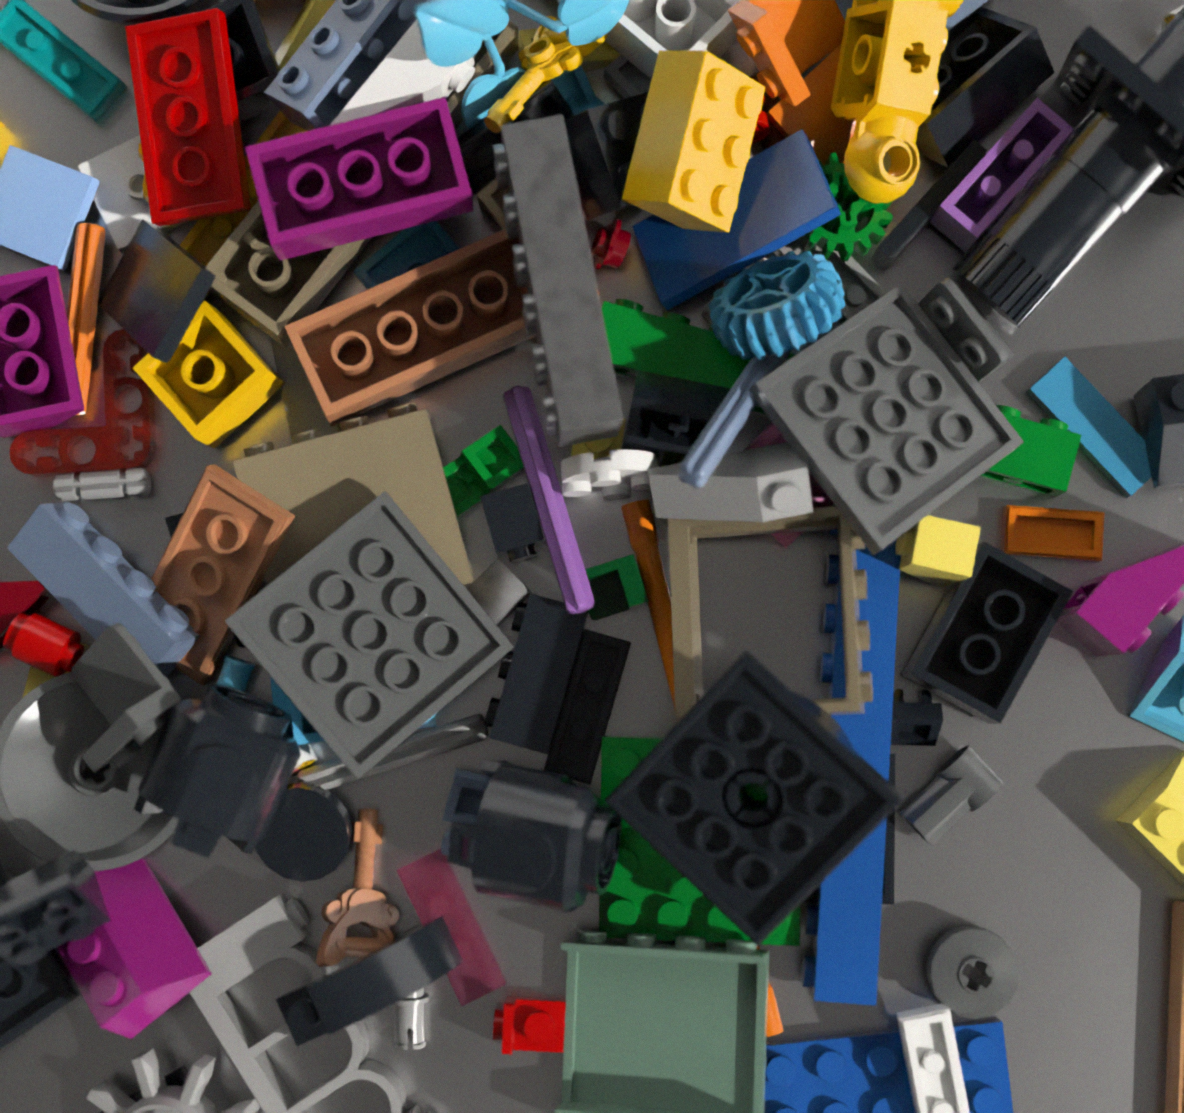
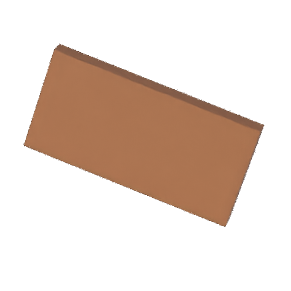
M215 464L206 466L151 578L156 586L154 592L157 591L169 605L182 610L187 615L189 625L193 628V631L200 635V638L182 660L177 663L175 668L202 686L211 683L235 636V633L225 623V620L255 597L264 579L265 572L273 561L295 518L294 514L245 483L237 480L236 477Z

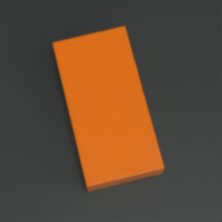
M1005 505L1003 506L1000 550L1010 556L1100 562L1103 556L1105 512Z

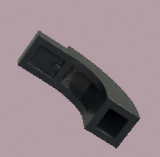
M443 916L401 934L364 957L291 990L275 1000L296 1046H300L327 1033L328 1035L333 1034L389 1007L444 976L464 961Z

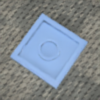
M10 145L0 168V245L46 264L56 265L59 269L65 271L74 249L76 227L78 224L84 223L100 181L92 176Z

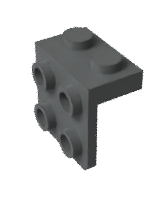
M944 278L918 303L978 383L1015 356L956 279Z
M114 623L107 627L71 669L77 683L111 724L109 729L87 750L82 758L94 773L110 762H113L116 767H120L142 750L141 744L148 741L164 728L165 725L161 720L174 708L175 704L182 700L173 689L168 678L161 674L142 650L138 640L121 623Z

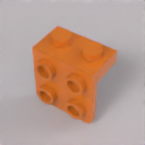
M740 0L727 10L738 30L735 32L740 46L753 59L759 70L757 78L760 84L766 87L765 92L774 99L778 96L793 106H797L811 95L801 74L842 43L845 20L835 0Z

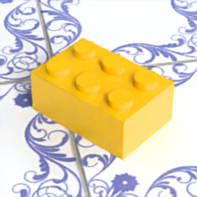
M659 50L622 200L683 229L729 233L733 215L738 205V195L745 167L750 157V148L758 116L762 109V100L766 87L708 51Z

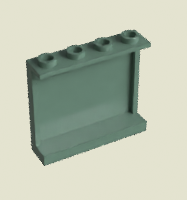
M577 930L576 937H571L561 943V951H567L562 1096L561 1103L554 1109V1113H764L769 950H758L754 942L743 939L726 940V947L706 946V938L696 936H677L675 944L656 943V935L647 933H626V941L606 940V931Z

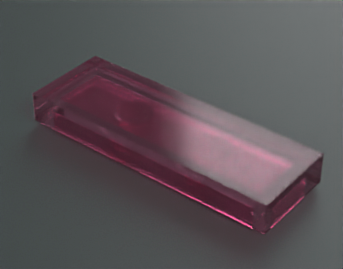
M441 848L398 869L397 873L422 925L443 916L464 961L446 974L461 1006L506 985V977L451 863L448 862L447 855L442 854Z

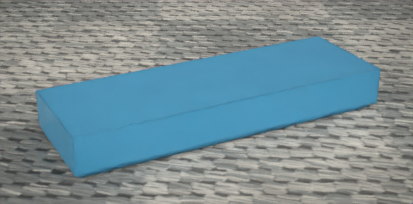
M1063 357L1026 391L1051 419L1068 424V431L1082 435L1079 443L1080 450L1126 498L1132 496L1151 478L1145 440L1066 357Z

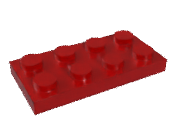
M214 8L125 26L152 224L165 226L250 211L251 202L225 12Z

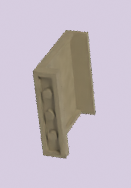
M416 403L405 404L387 410L389 419L370 423L368 416L357 417L339 423L341 432L322 436L320 429H314L291 436L293 445L274 449L273 442H266L243 449L245 458L232 461L237 480L250 486L295 515L273 561L264 574L267 586L384 491L389 494L463 585L476 580L471 562H469L432 429L429 410H417Z

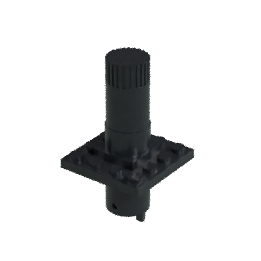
M1184 7L1134 63L1090 25L1074 41L1058 74V78L1064 82L1060 89L1076 104L1082 106L1086 101L1091 107L1085 114L1084 119L1053 152V157L952 268L953 272L970 289L1013 325L1020 327L1121 215H1125L1157 179L1159 180L1168 172L1173 176L1170 184L1177 192L1184 196Z

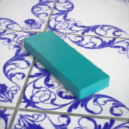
M9 0L0 10V44L93 121L97 122L127 88L121 79L24 0Z

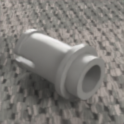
M424 988L393 1004L395 1049L408 1050V1029H412L413 1050L422 1049L426 1046L424 1003L429 1001V994L424 992Z

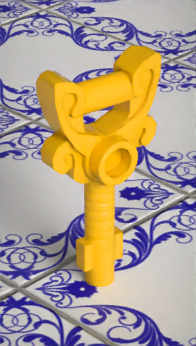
M548 16L552 20H557L554 16ZM540 24L534 35L533 42L518 54L519 60L526 72L502 99H498L488 110L489 115L484 119L487 128L494 133H500L501 126L515 120L524 109L523 104L542 82L560 76L564 70L573 71L582 64L583 58L608 38V33L594 42L574 46L567 40L566 30L561 33H555Z

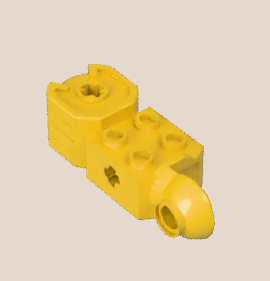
M853 0L852 8L847 9L831 110L836 118L856 121L854 135L848 143L844 161L845 174L849 185L860 198L874 204L890 203L903 196L914 184L919 170V151L916 145L918 127L930 115L931 107L938 95L939 82L937 73L940 55L945 49L948 39L947 17L954 15L964 0ZM886 151L889 153L891 158V165L888 172H886L883 165V158Z

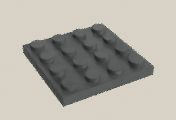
M902 283L760 379L748 390L752 392L755 400L801 461L807 464L810 473L872 555L881 551L1024 443Z
M386 491L225 620V623L357 779L369 771L514 648Z

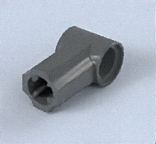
M970 745L964 746L951 756L937 771L936 775L938 777L900 812L906 822L929 845L936 842L965 813L975 811L984 805L998 792L1004 783Z

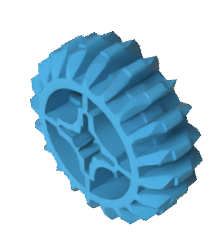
M789 251L780 257L772 254L768 260L756 261L753 266L738 271L737 276L727 278L723 282L724 287L717 289L713 293L714 299L710 302L709 309L711 312L712 329L717 340L720 339L723 348H726L730 355H740L742 360L751 359L756 356L760 361L774 354L782 357L784 352L792 349L799 351V347L807 342L815 343L817 335L832 330V323L837 322L842 317L841 310L846 304L843 297L845 294L842 287L843 284L832 262L826 261L824 255H812L810 251H803L798 255L794 251Z

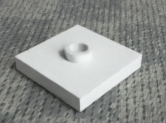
M140 135L77 165L81 173L92 176L100 181L93 199L118 250L122 254L128 247L142 219L152 224L149 202H146L143 198L145 170L144 163L138 156V144L141 142ZM187 222L156 226L166 233Z

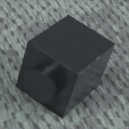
M525 483L480 496L498 557L508 555L511 563L538 555L536 547L546 545L529 484Z

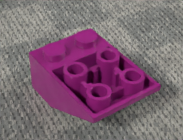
M1184 543L1082 582L1070 596L1057 623L1096 657L1124 654L1126 650L1129 653H1134L1151 635L1152 631L1147 626L1159 612L1162 615L1168 614L1184 596V592L1180 589L1184 584Z

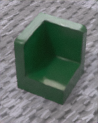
M634 554L585 569L595 600V606L588 610L592 620L597 621L648 604V598Z

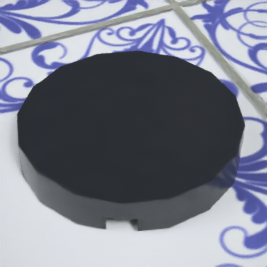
M306 782L288 784L265 839L258 841L255 846L257 854L265 865L283 878L300 882L321 879L336 870L348 852L353 833L349 812L336 795L327 789L324 792L319 788L313 787L315 784Z

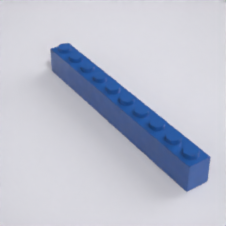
M838 529L829 530V535H837L836 555L828 554L826 567V584H835L833 604L825 603L823 617V633H832L831 653H822L820 682L829 683L828 699L846 698ZM897 539L875 555H872L866 545L865 549H856L857 569H866L868 598L866 600H859L860 620L869 621L870 650L862 651V670L871 671L873 701L864 702L865 714L831 715L846 733L854 750L887 781H889L900 579L899 567L901 555H897L895 552ZM886 819L817 887L816 905L807 904L805 935L814 936L813 956H804L802 987H811L810 996L814 1001L876 1006Z

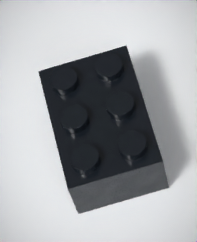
M984 541L977 545L972 576L950 586L902 675L988 724H1001L1073 591Z

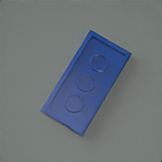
M801 129L748 160L738 195V205L733 215L729 233L683 229L654 214L632 227L659 301L669 310L841 215V212L811 142Z

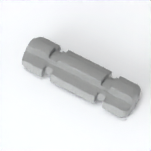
M144 468L126 469V473L120 470L80 472L79 476L74 475V473L57 474L53 478V493L55 499L60 501L79 500V496L85 498V500L124 497L125 493L131 496H143L150 494L152 486L150 472Z

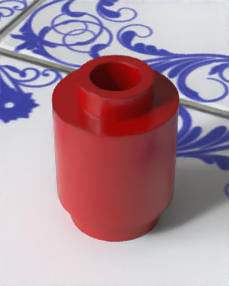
M25 613L18 614L8 627L3 642L4 648L12 652L14 659L54 677L63 675L66 671L70 673L73 665L84 654V646L80 644L81 635L79 632L37 613L30 616Z

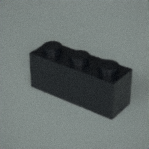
M530 593L528 604L518 603L511 630L519 632L514 651L510 650L502 657L498 672V678L506 680L500 699L491 698L484 721V726L492 728L489 738L536 752L549 753L589 611L580 614H569L564 602Z

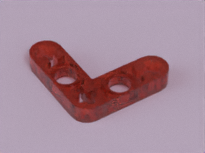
M124 329L111 333L103 346L106 426L33 430L21 433L12 442L9 452L11 462L17 470L33 477H53L64 473L80 475V472L105 470L126 472V469L146 468L151 464L156 454L154 392L141 378L125 376L116 379L117 374L127 375L126 362L119 356H116L117 351L125 349V342L129 341L131 345L139 349L138 354L130 356V371L136 375L138 374L133 370V367L148 352ZM129 387L138 388L142 395V402L139 408L131 413L121 412L117 404L121 391ZM119 421L126 423L143 421L142 427L132 425L134 440L143 444L142 450L134 452L133 460H130L128 455L120 451L121 446L129 444L130 440L129 429L124 426L118 427ZM90 438L96 448L94 457L85 464L75 463L71 455L72 446L79 439ZM36 442V445L44 450H58L60 459L54 456H42L37 458L36 466H34L33 462L25 459L24 456L25 452L33 450V443ZM59 460L62 462L61 466H58Z

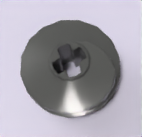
M960 926L946 932L933 945L927 960V982L934 998L939 1004L946 1003L951 1013L959 1017L971 1019L995 1015L1009 1004L1017 990L1019 967L1015 953L1006 941L995 933L979 926ZM966 964H970L973 967L976 966L982 971L977 981L970 978L968 982V978L962 974Z

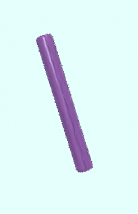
M517 385L504 392L503 400L565 608L569 614L584 613L595 606L593 593L529 387Z

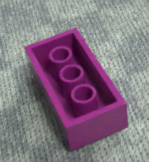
M446 97L245 147L270 244L279 261L474 211L472 193Z

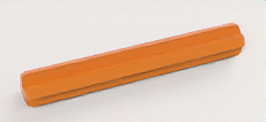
M80 223L76 227L67 307L68 325L84 404V411L76 415H84L87 408L106 235L105 228L92 223Z

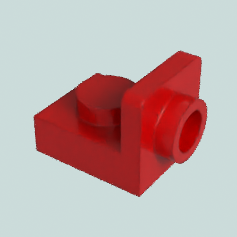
M507 996L504 1002V1009H495L493 1040H502L501 1054L512 1055L513 1050L563 1053L565 999Z

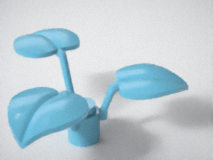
M434 0L415 5L414 13L420 29L423 50L428 59L437 66L449 67L469 60L480 49L482 40L494 64V74L482 75L474 79L466 89L461 104L463 121L467 128L471 129L489 115L488 110L498 99H502L526 72L525 69L519 67L505 71L503 61L491 37L503 31L509 22L508 9L511 8L555 33H561L566 30V38L570 44L579 46L594 42L610 32L624 14L629 0H561L557 12L560 20H552L517 0Z

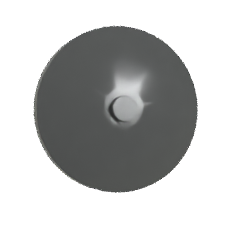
M72 672L52 678L26 694L9 712L0 727V819L11 836L24 849L45 862L75 850L94 871L111 870L133 863L150 854L162 845L176 829L178 819L163 811L162 813L141 814L133 810L139 796L138 787L163 729L141 744L142 750L120 767H116L113 762H110L94 773L82 756L109 729L111 724L77 683ZM172 710L161 720L164 725H166Z

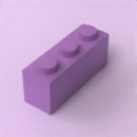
M1036 98L944 200L930 220V223L967 253L1053 157V152L1074 128L1039 98Z

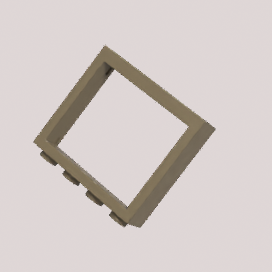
M836 506L813 508L812 513L766 522L668 519L676 720H679L703 696L697 538L838 529L846 698L810 700L818 704L830 715L865 714L864 702L873 701V682L871 671L862 670V651L870 650V628L868 620H860L859 600H866L868 598L866 569H857L856 549H865V544Z

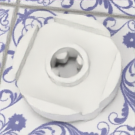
M628 449L610 450V457L594 459L593 452L568 457L561 461L562 495L566 497H580L591 494V491H602V498L606 500L631 497V488L635 490L650 489L647 470L659 467L658 458L652 452Z

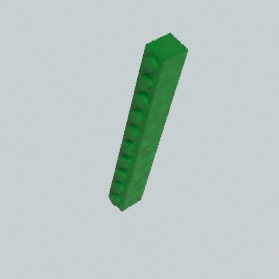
M618 298L615 304L603 301L601 310L614 374L636 380L638 370L732 388L751 360H742L740 355H730L728 350L723 348L720 339L717 340L711 325L708 330L690 325L691 320L673 312H663L662 317L643 312L644 307L641 304L627 299ZM789 353L784 363L796 355ZM757 403L752 413L768 417ZM996 405L1024 443L979 477L1053 498L1067 492L1082 435L1068 431L1069 425L1062 421L1040 418L1038 423L1020 418L1021 411L1015 408Z

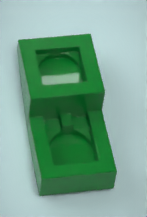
M501 424L462 450L458 458L443 467L457 520L482 502L480 496L496 492L524 470L518 447Z

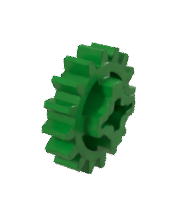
M830 153L825 166L819 159L818 161L841 215L805 234L808 241L804 249L810 251L818 245L822 247V255H824L826 260H828L833 251H838L842 262H846L853 254L854 249L863 257L872 247L871 243L878 245L886 234L883 228H887L893 219V215L885 211L892 202L874 204L860 198L849 185L845 174V164L839 162L836 153ZM864 217H869L867 225L862 230L855 232L858 222H861Z

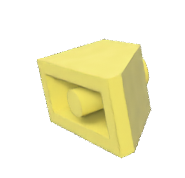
M927 515L897 538L895 552L897 555H901L899 570L939 587H946L970 578L972 576L981 527Z

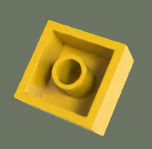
M207 301L201 303L168 363L153 358L148 353L133 367V370L196 440L214 449L286 383L231 321Z

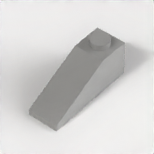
M788 442L724 454L705 485L700 488H693L689 483H683L679 479L678 473L681 470V463L647 470L656 518L766 522L813 512L808 466L805 462L801 461Z

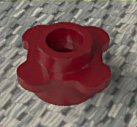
M615 219L612 225L608 224L606 228L601 226L597 231L591 247V254L596 256L594 269L600 270L602 265L618 269L623 262L630 244L631 233L620 229L621 220Z

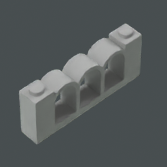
M284 893L274 897L198 947L212 975L189 993L264 1113H304L303 1111L344 1084L354 1080H368L379 1085L388 1096L391 1104V1113H423L418 1104L406 1110L407 1092L401 1077L390 1066L376 1060H364L369 1049V1032L364 1019L344 1028L352 1042V1057L349 1064L295 1099L265 1051L291 1034L286 1022L258 1040L227 989L265 964L278 958H291L302 963L310 972L313 981L331 973L329 966L319 967L316 964L317 949L300 942L310 935L305 927L309 924V918L295 898L288 900Z

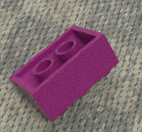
M56 265L0 276V437L7 438L52 428L84 411L61 282Z
M143 858L119 868L94 871L111 921L95 928L94 932L86 938L68 941L57 947L99 1027L130 1039L212 975L147 861Z

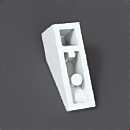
M416 19L330 125L442 97L447 99L453 90L457 93L462 91L473 77L475 72L473 67L475 64L474 56L463 63L449 67L433 64L423 50L420 29Z

